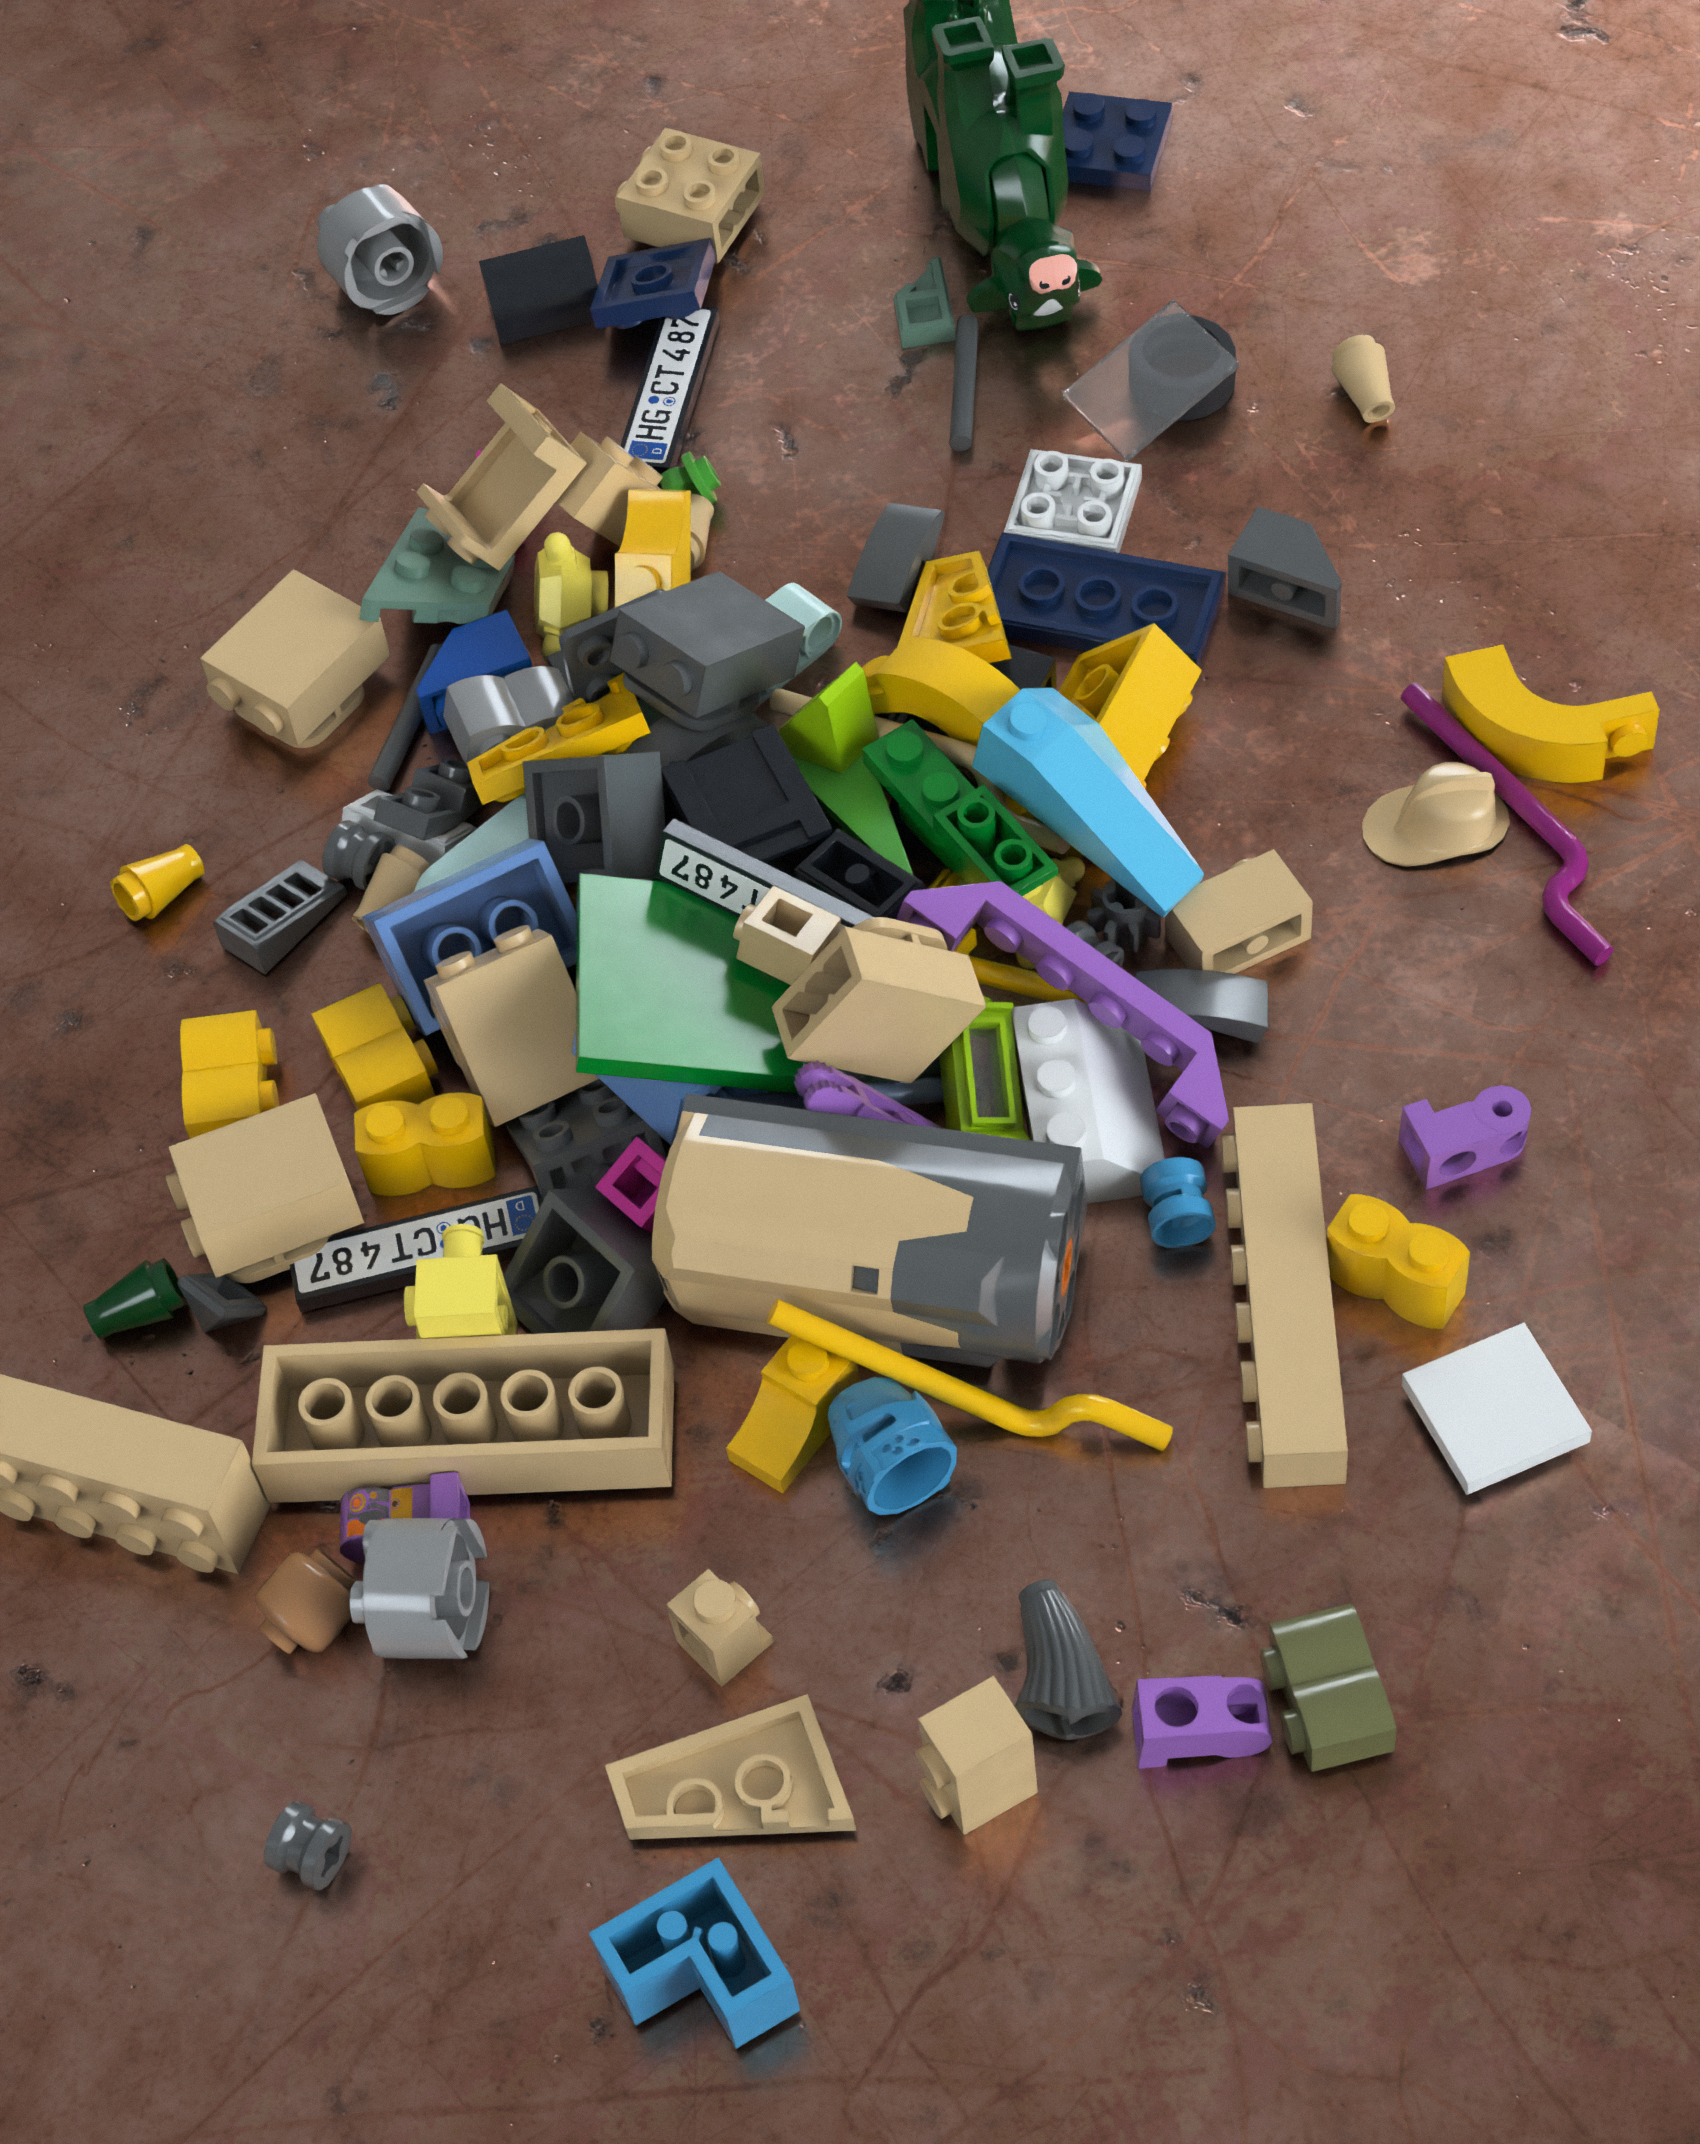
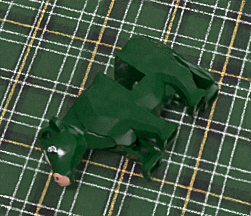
M909 0V3L903 8L906 41V84L914 137L922 147L928 172L939 170L941 204L943 209L950 213L956 231L983 257L991 254L992 276L978 283L968 293L966 300L970 309L974 313L1009 309L1012 323L1019 332L1046 329L1070 321L1073 307L1080 302V292L1099 286L1102 282V276L1097 265L1086 260L1077 259L1072 231L1057 226L1067 204L1068 170L1063 134L1062 96L1057 85V81L1064 75L1065 64L1054 40L1042 38L1018 43L1009 0Z

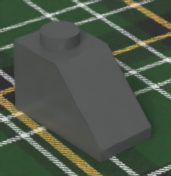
M1257 506L1228 554V594L1332 629L1337 628L1340 622L1342 582L1312 524L1296 519L1288 514H1280Z

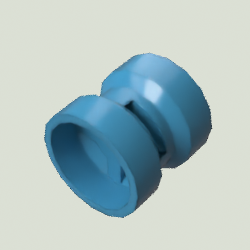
M1185 1157L1168 1158L1153 1163L1143 1171L1140 1176V1185L1143 1200L1152 1207L1148 1214V1224L1151 1238L1156 1244L1166 1248L1189 1247L1204 1241L1212 1235L1216 1229V1221L1212 1205L1203 1197L1207 1191V1180L1204 1167L1199 1161Z

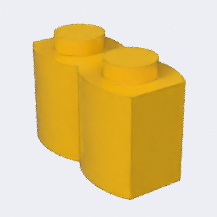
M377 983L311 1013L321 1040L357 1111L378 1102L406 1101L419 1104L435 1096L429 1077L439 1073L436 1063L423 1038L412 1043L407 1032L414 1030L415 1026L400 995L389 999L382 985Z
M256 1010L181 1020L182 1109L184 1125L190 1139L279 1106L276 1083L274 1080H267V1066L277 1065L275 1036L272 1028H262Z
M462 1092L447 1093L429 1098L418 1105L406 1101H384L368 1105L354 1113L355 1152L371 1193L383 1196H402L421 1191L432 1184L446 1188H465L482 1184L496 1176L494 1137L483 1099L479 1095Z
M1350 1194L1328 1226L1326 1241L1330 1278L1336 1284L1361 1297L1384 1299L1386 1304L1397 1315L1413 1324L1432 1329H1443L1466 1293L1470 1252L1459 1239L1445 1230L1431 1225L1409 1223L1407 1218L1389 1203L1362 1194Z

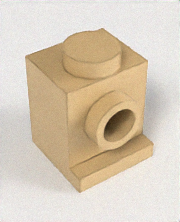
M773 885L757 906L748 904L742 911L733 933V938L740 941L736 959L792 985L838 935L841 918Z
M709 1569L666 1604L676 1642L721 1687L774 1642L773 1636L756 1620L760 1611L747 1591L734 1581L728 1584L720 1580Z

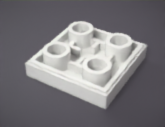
M1030 449L1004 533L1120 553L1142 479V464L1064 454L1057 451Z
M1521 1323L1402 1374L1403 1389L1466 1495L1590 1443L1591 1428L1525 1323Z

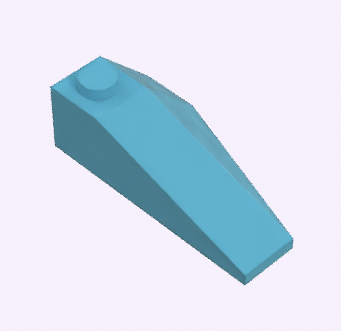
M1054 688L1021 689L982 725L972 767L1162 918L1202 881L1204 872L1100 724Z

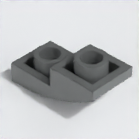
M889 503L876 522L857 563L847 593L850 601L854 605L907 613L920 566L924 567L925 562L931 561L933 558L945 513L939 509Z
M442 759L440 765L415 769L412 785L405 788L404 793L378 798L373 821L425 841L455 828L482 806V803L473 786L469 769L465 763L455 759Z
M1198 969L1150 970L1136 972L1134 975L1137 980L1206 1029L1255 1043L1260 1042L1268 1029V981L1232 973Z

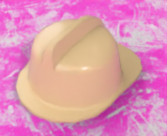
M1444 762L1430 767L1419 776L1415 785L1392 791L1374 802L1368 808L1362 821L1363 840L1374 855L1387 863L1405 867L1426 865L1492 849L1504 839L1510 825L1508 808L1501 797L1494 792L1495 783L1491 773L1480 772L1472 766L1459 762Z

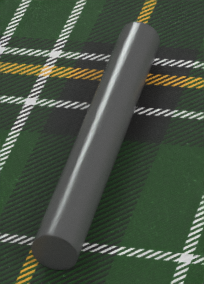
M972 315L959 317L956 328L949 439L950 447L956 451H966L972 445L979 321Z
M436 643L431 645L371 770L367 781L374 789L381 791L389 790L421 723L423 715L416 688L442 647V644Z

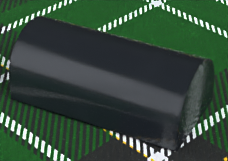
M838 828L794 869L798 880L874 917L897 919L902 903L908 894L914 890L926 889L923 881Z

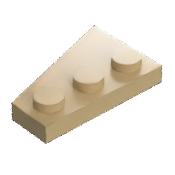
M808 1694L605 1765L629 1840L856 1831L853 1815Z

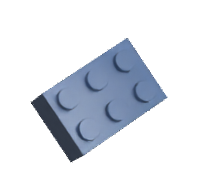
M526 839L362 917L396 992L401 996L410 1013L415 1030L426 1036L441 1028L432 1010L431 997L423 980L438 974L435 966L451 956L471 951L474 958L496 948L494 939L497 936L511 929L529 925L531 932L540 929L553 936L566 969L576 964L577 913L544 841Z

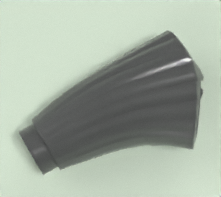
M1041 1580L1028 1585L1018 1596L1021 1604L1020 1614L1026 1646L1027 1674L1022 1691L1014 1707L1027 1725L1049 1736L1060 1739H1082L1108 1730L1118 1722L1122 1711L1103 1662L1084 1622L1067 1595L1060 1590L1056 1581Z

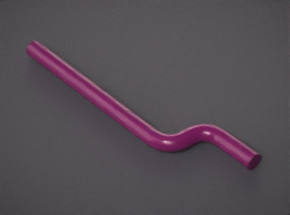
M1418 682L1407 686L1401 694V700L1467 765L1476 768L1480 772L1491 773L1495 783L1494 791L1561 856L1563 866L1548 879L1542 894L1544 911L1551 922L1595 966L1603 964L1612 955L1614 948L1572 908L1567 899L1569 893L1584 880L1589 867L1587 851L1581 841Z

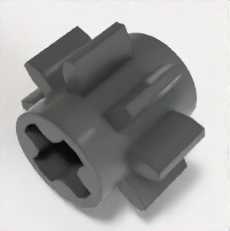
M1110 880L1103 890L1097 888L1091 890V910L1087 912L1088 924L1095 929L1096 933L1103 931L1104 941H1112L1121 947L1123 951L1132 950L1136 953L1139 951V947L1147 941L1148 937L1160 938L1161 916L1116 880Z

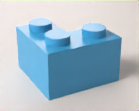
M719 1857L589 1932L600 1965L635 2026L700 1988L737 2049L800 2011L792 1977Z

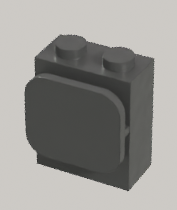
M718 571L619 609L610 661L624 670L623 684L631 693L685 728L709 731L752 714L758 708L760 691L795 677L805 626Z

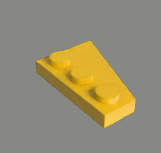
M980 551L925 562L898 646L906 637H926L958 646L987 663L1012 659L988 571Z
M624 672L607 682L611 693L594 703L586 704L584 699L578 698L561 708L563 714L556 720V724L549 729L544 730L542 727L526 728L467 762L473 786L482 805L493 800L497 802L510 801L525 793L523 761L598 756L605 752L608 754H619L627 751L638 738L650 734L651 732L635 695L623 684Z

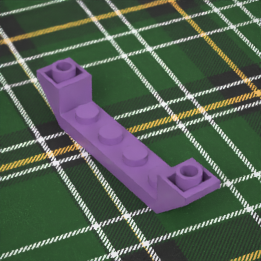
M996 881L914 890L904 899L896 920L940 931L944 937L947 950L952 952L975 923L979 924L984 928L986 937L998 948L1010 953L1016 951L1036 966L1037 973L1048 984L1059 990L1069 989L1087 1002L1089 1010L1099 1021L1112 1028L1121 1027L1141 1041L1142 1049L1153 1060L1162 1065H1174L1183 1073L1156 1109V1112L1165 1118L1166 1126L1177 1137L1189 1143L1199 1142L1208 1149L1228 1123L1229 1117L1212 1033L1006 884Z

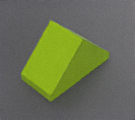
M857 662L853 663L808 701L778 730L792 756L843 773L863 754L862 748L879 738L865 672Z

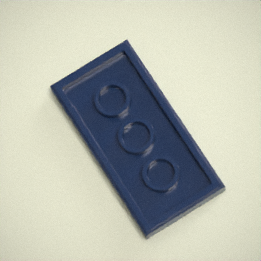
M1004 532L1000 535L987 569L1007 638L1087 652L1155 623L1198 667L1226 587V572Z

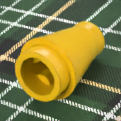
M184 844L175 850L121 866L119 875L111 879L110 887L117 904L131 920L138 921L143 917L153 919L194 880L203 876L205 869L198 853L190 845Z

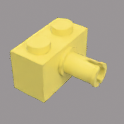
M456 1224L447 1227L442 1232L444 1244L443 1258L416 1259L415 1286L405 1287V1319L408 1326H416V1339L517 1335L518 1322L497 1254L482 1255V1246L484 1244L482 1229L469 1224Z

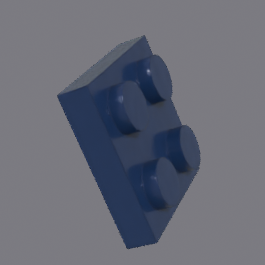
M1069 91L1063 109V134L1068 182L1151 192L1173 120V103Z
M711 238L608 257L590 308L596 329L610 326L627 329L640 324L643 320L665 316L669 319H681L693 314L695 311L701 310L716 260Z

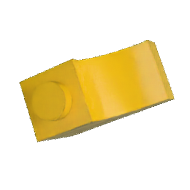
M636 488L628 490V510L624 537L619 551L615 553V608L658 589L668 591L690 582L691 490Z
M790 1335L761 1371L762 1381L753 1406L742 1426L726 1447L729 1461L782 1494L831 1434L827 1414L829 1406L835 1397L846 1388L860 1382L858 1365L793 1335Z

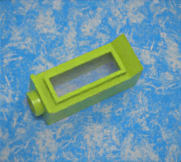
M983 996L987 1007L939 1055L946 1129L1030 1140L1024 1131L1012 1022L1013 1002H992L990 998Z

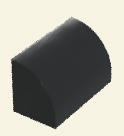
M584 235L479 261L489 310L500 345L594 322L590 308L598 288V283Z

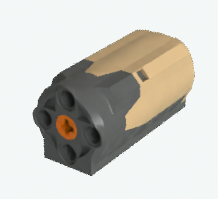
M687 1093L676 1137L669 1150L661 1176L653 1224L652 1261L664 1289L663 1293L674 1311L693 1324L789 1338L791 1334L766 1324L767 1316L776 1299H780L903 1355L981 1367H990L1002 1358L1040 1364L1045 1359L1051 1360L1054 1352L1059 1348L1072 1310L1079 1249L1088 1208L1081 1147Z

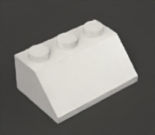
M1077 999L1014 1007L1012 1010L1017 1068L1030 1141L1081 1147L1087 1204L1143 1196L1140 1185L1141 1174L1153 1163L1164 1160L1165 1157L1141 1041L1121 1027L1112 1028L1105 1025L1091 1013L1088 1004Z

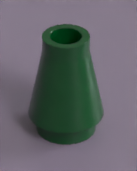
M162 1258L152 1264L148 1260H144L99 1297L84 1304L83 1309L92 1330L102 1340L114 1333L175 1318V1310L187 1305V1301L177 1285L179 1278L169 1262Z

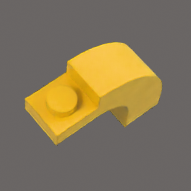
M906 637L890 656L877 657L862 667L865 672L873 714L902 712L916 715L933 723L951 738L968 742L976 747L982 725L1020 691L1010 679L978 656L953 644L926 637Z
M1504 645L1447 656L1444 660L1442 698L1447 711L1508 771L1549 782H1591L1603 780L1605 759L1617 756L1629 757L1641 751L1654 749L1660 709L1652 691L1590 705H1562L1538 697L1520 682L1514 672Z

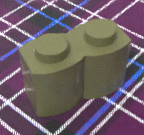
M1349 1603L1270 1623L1269 1646L1260 1648V1658L1270 1690L1282 1688L1290 1708L1289 1710L1281 1711V1721L1291 1753L1303 1752L1311 1772L1395 1751V1721L1383 1684L1374 1666L1363 1627L1353 1604Z

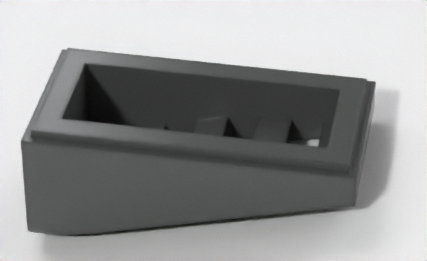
M299 860L226 909L213 921V925L223 948L266 975L347 895V892L343 885L303 860ZM306 882L317 889L318 892L310 896L300 890L299 887ZM290 897L300 904L292 908L284 902ZM274 911L281 915L277 920L269 917ZM259 926L264 928L258 933L255 931Z

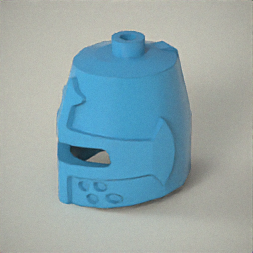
M873 1377L846 1388L835 1397L829 1406L827 1417L836 1448L839 1468L868 1510L878 1515L898 1514L924 1502L937 1491L942 1490L951 1480V1474L957 1464V1447L942 1427L936 1413L916 1390L910 1394L890 1378Z

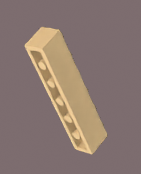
M1312 1103L1233 1107V1133L1221 1134L1223 1173L1236 1172L1237 1188L1226 1189L1228 1229L1240 1228L1242 1245H1231L1232 1282L1233 1285H1245L1247 1302L1235 1303L1238 1343L1251 1344L1252 1361L1240 1362L1243 1402H1256L1257 1421H1246L1245 1423L1248 1463L1261 1462L1263 1488L1346 1484L1348 1446Z

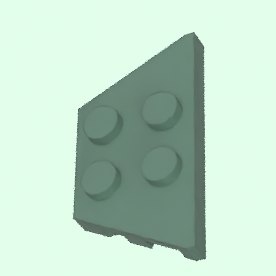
M418 507L363 596L359 619L367 622H379L380 609L413 610L412 620L414 623L454 622L457 624H467L490 616L512 578L516 556L512 555L500 571L480 558L475 564H471L448 545L447 542L451 537L436 528L425 517L428 509Z

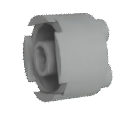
M380 184L375 187L357 190L341 199L337 204L324 208L319 215L318 227L320 231L317 250L320 262L326 272L356 305L372 309L375 314L392 315L413 307L430 291L426 285L434 271L439 275L443 264V248L440 238L410 203L389 185Z
M386 1518L384 1520H369L365 1525L363 1533V1550L366 1557L363 1581L354 1582L351 1588L350 1613L354 1623L365 1624L373 1653L376 1656L388 1659L467 1658L468 1656L464 1650H476L481 1642L489 1605V1580H476L475 1559H487L484 1538L476 1522L470 1518Z

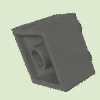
M660 751L523 761L529 838L544 841L563 883H577L580 873L631 879L655 877L662 833L666 828Z
M595 1186L549 1190L503 1275L516 1318L533 1334L641 1329L657 1315L666 1298L656 1266L652 1261V1233L637 1225L598 1191Z

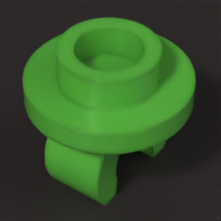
M688 451L681 456L685 467H674L661 474L663 478L660 484L663 489L691 490V494L704 496L712 504L717 501L714 489L721 486V482L705 456L696 460L692 453Z

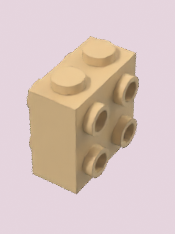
M665 128L653 146L648 147L644 151L639 166L629 180L624 181L617 191L615 208L620 215L623 237L656 247L711 238L716 254L715 263L718 264L766 194L761 155L758 152Z

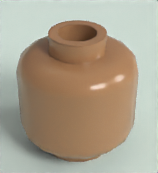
M318 1548L311 1555L301 1551L291 1552L256 1593V1605L266 1617L258 1628L266 1637L288 1654H291L298 1644L306 1650L322 1652L351 1620L350 1592L354 1582L357 1580Z

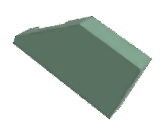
M941 256L933 257L926 264L927 270L913 284L906 283L893 296L902 349L956 341L955 324Z

